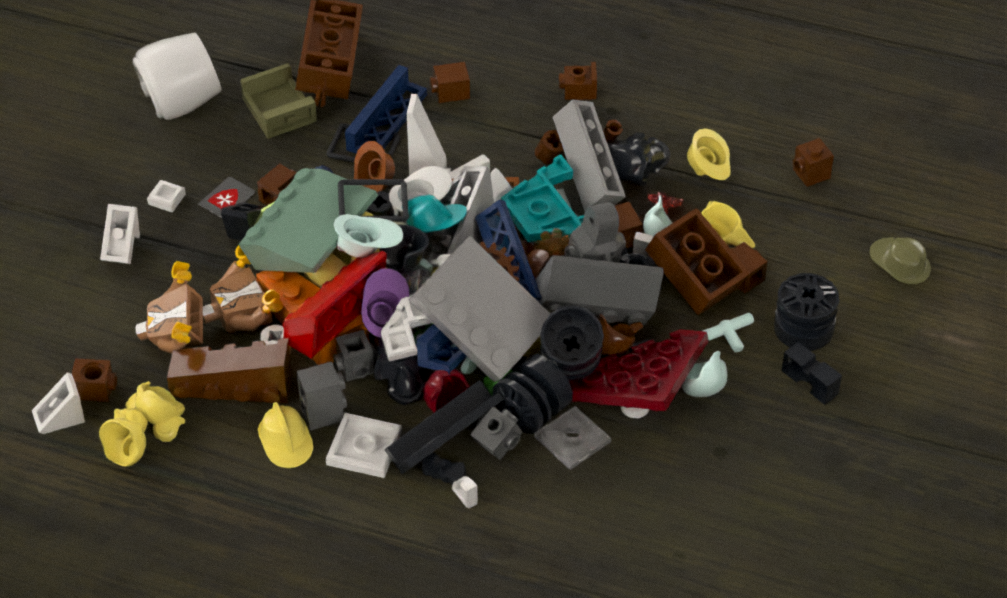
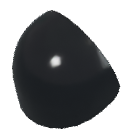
M397 224L403 232L402 241L396 246L379 248V250L387 253L386 267L401 274L411 271L421 262L427 250L429 239L425 232L416 227Z

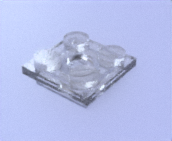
M576 406L534 434V437L570 470L611 442V438ZM568 433H573V434L577 433V434H579V436H578V437H569V436H567L566 434H568Z

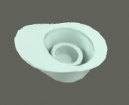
M346 214L340 215L334 222L335 231L339 235L337 249L357 258H365L378 248L396 246L403 239L402 229L396 223L387 219Z

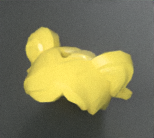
M149 381L142 383L137 387V392L126 402V408L142 412L148 422L153 424L155 437L162 442H170L176 438L180 425L185 424V419L180 417L185 407L181 402L176 401L173 395L165 388L159 386L149 387Z

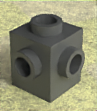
M364 330L335 338L337 354L333 355L334 365L338 372H343L346 381L374 374V361L378 358L374 344L369 343Z
M492 407L489 412H486L478 419L477 427L471 433V436L478 445L501 460L508 450L516 447L522 431L516 424L518 419L506 409L500 412Z

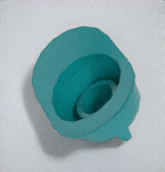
M434 195L418 196L408 200L409 218L406 222L408 225L416 227L425 233L450 228L463 220L467 215V208L460 204L444 206Z

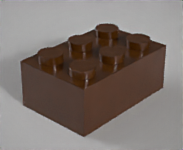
M697 208L655 234L645 248V251L657 266L663 268L666 277L698 316L737 290L751 274Z

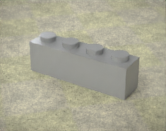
M571 100L553 116V120L568 164L573 169V180L581 199V204L584 211L588 207L606 202H611L615 206L626 196L594 104L588 101Z

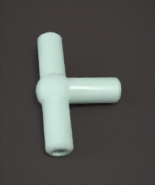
M746 313L731 320H722L719 325L706 329L704 332H707L709 341L724 335L733 351L740 352L743 350L744 345L735 330L752 324L754 318L751 313Z

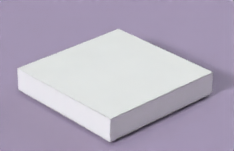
M344 413L326 457V465L385 478L391 458L384 449L400 438L402 425Z

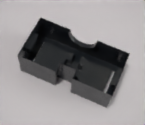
M797 342L784 352L781 371L796 383L799 381L808 382L812 386L810 394L826 405L839 394L842 375L827 363L817 361L816 355L801 343Z

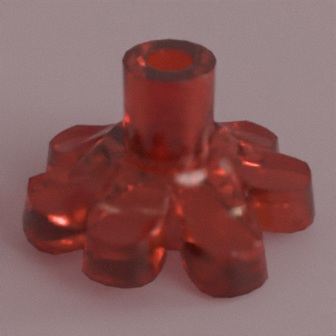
M657 192V195L648 194L647 200L654 202L656 205L659 201V195H661L662 207L666 215H668L669 208H677L684 201L682 198L666 197V193Z

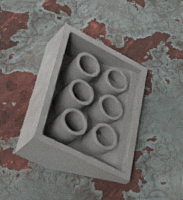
M468 236L408 299L493 382L501 380L541 335L542 325L550 314L471 236Z

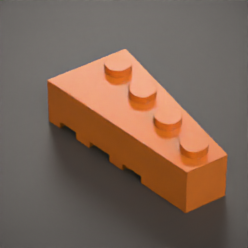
M263 270L256 274L257 281L264 293L273 289L280 294L279 300L282 301L283 308L279 312H271L282 324L290 313L296 312L308 297H313L321 289L297 272ZM359 315L336 336L339 337L364 330L370 343L369 331L362 322V315ZM334 338L312 358L317 365L331 361L332 363L334 362L333 355L337 354L336 339Z

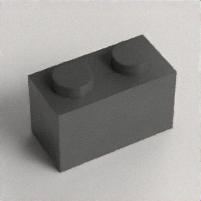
M332 361L297 371L300 407L309 430L341 422L343 409L347 408L346 398L342 391L346 387L342 373H336Z

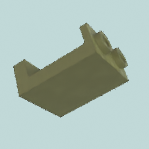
M289 63L241 79L242 99L268 139L317 122L315 101L312 96L305 97L302 91L295 90L296 82L292 77V68Z

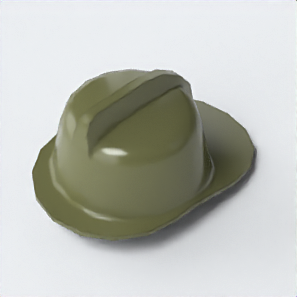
M889 237L879 239L871 245L869 251L871 259L899 282L908 285L919 284L930 276L931 266L927 259L926 250L916 239Z

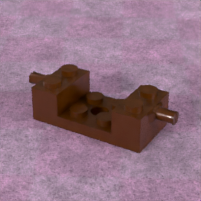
M340 0L310 1L295 90L315 93V104L317 107L319 106L320 99V107L326 105V96L348 99L362 15V4Z

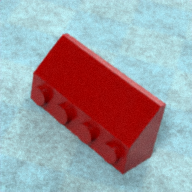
M384 251L375 252L365 258H356L348 266H343L338 275L331 281H326L321 289L313 297H308L296 312L290 313L283 322V339L288 338L289 346L312 359L361 314L366 280L372 273L385 269L387 253Z

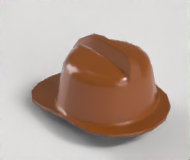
M376 141L364 143L357 151L355 157L354 179H393L395 163L392 157L385 153L381 144ZM388 185L362 186L378 192L384 190Z

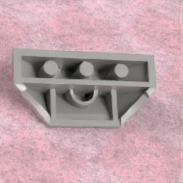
M464 166L460 171V175L452 181L450 191L444 198L439 200L444 206L450 204L464 205L467 208V215L463 220L450 228L426 233L429 244L424 259L432 266L439 267L437 263L438 256L452 254L468 236H471L478 244L482 242L483 238L475 217L494 204L491 175L488 167Z

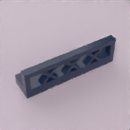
M398 65L346 129L347 151L357 154L359 148L368 141H376L385 149L392 140L394 133H397L407 121L410 98L403 99L402 95L409 91L417 94L421 102L426 97L427 88L409 82L408 68ZM403 109L401 114L392 116L389 114L390 110ZM389 124V130L376 132L378 126Z
M499 199L475 217L486 248H489L495 242L496 250L500 251L503 247L507 248L504 254L506 257L514 255L515 258L511 265L519 266V270L513 275L518 277V283L539 301L542 297L506 202ZM497 212H499L500 215H501V217L496 216V215H494V214H496Z
M434 324L417 339L418 366L445 370L450 374L466 355L457 346L451 347V345L455 344ZM450 357V359L447 362L437 360Z

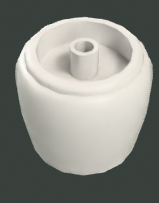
M195 32L148 44L136 52V57L133 58V65L146 98L151 96L156 109V115L160 119L171 120L188 114L221 92V85L211 59L201 39Z

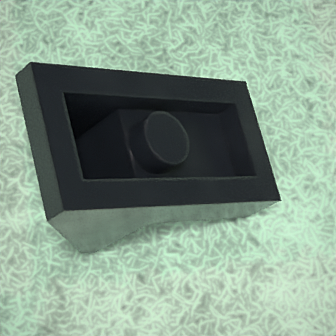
M242 202L221 208V216L227 236L231 239L242 241L246 236V232L254 226L261 209L266 206Z

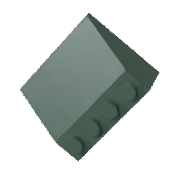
M304 168L298 171L293 181L279 193L276 201L263 212L260 220L246 232V236L238 244L254 269L316 273L337 247L339 235L335 231L334 222L339 217L338 182L346 178L324 169ZM344 185L345 215L362 216L377 198V192L362 185Z

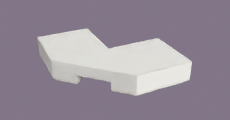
M411 296L400 300L394 314L381 330V337L389 362L417 355V347L411 328L432 323L408 300Z

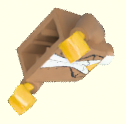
M238 245L235 255L239 260L234 261L223 277L210 287L212 303L203 306V323L207 324L219 319L226 332L230 333L239 330L255 331L261 325L270 324L273 322L271 311L279 312L283 308V303L279 300L280 294L273 289L264 293L250 267L245 268V264L250 265L251 263Z
M176 261L173 264L171 274L174 279L171 287L161 297L148 304L147 321L137 324L135 328L140 340L149 339L161 351L172 354L173 350L203 344V297L187 284L192 278L191 272L188 271L189 263Z

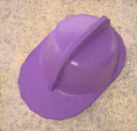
M380 269L372 273L366 280L361 309L362 322L370 333L379 338H382L381 330L394 314L400 300L409 297V286L406 279L399 272L392 269Z

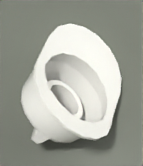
M438 166L423 167L404 179L407 183L408 200L428 194L434 195L438 200H441L450 191L452 186V177L449 172ZM395 185L389 193V201L403 216L401 185Z

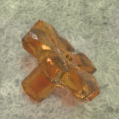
M554 228L552 235L548 231H544L540 234L542 241H535V249L548 252L550 257L553 255L561 256L565 255L564 250L568 246L569 236H562L561 229Z

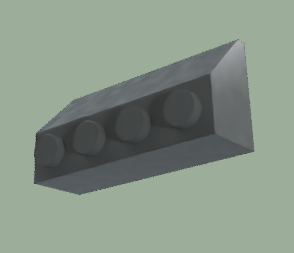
M553 255L535 280L542 297L538 302L550 314L561 307L577 306L592 312L597 319L602 314L607 323L622 322L630 325L641 322L645 325L656 311L664 273L663 268Z

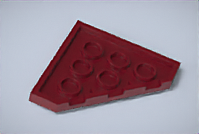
M679 329L669 333L670 338L655 343L654 340H650L631 347L632 353L617 357L614 354L602 358L592 374L581 380L569 381L573 391L572 402L580 401L597 403L599 405L606 404L624 406L626 408L633 407L651 409L653 411H666L708 344L707 332Z

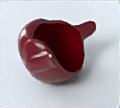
M457 369L452 370L450 374L445 370H436L424 385V399L429 409L435 413L470 386L465 376Z

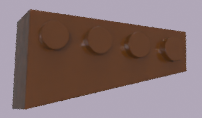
M288 338L278 339L277 344L266 345L264 341L252 342V346L237 348L236 344H227L221 350H212L209 346L173 350L167 375L169 392L173 397L288 403L292 380Z

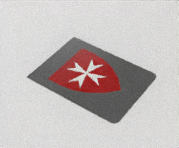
M228 177L200 201L198 205L222 218L221 208L247 201L255 193V190L232 177Z

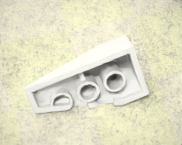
M411 94L407 110L409 176L415 171L428 166L442 167L450 173L451 168H447L445 152L417 94Z

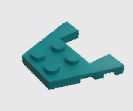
M562 155L556 156L553 159V163L547 168L543 166L537 170V175L532 179L522 181L501 197V200L506 202L513 223L528 242L570 238V234L583 222L584 215L577 217L553 186L573 178V169Z

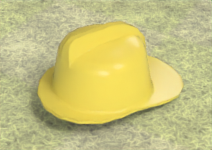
M699 129L694 134L692 144L687 152L690 166L699 176L708 175L713 179L726 180L730 176V153L726 141L713 130Z
M274 402L273 407L265 413L259 424V438L266 455L272 463L283 468L298 467L306 463L312 455L313 441L305 421L296 409L290 406H279L277 402Z

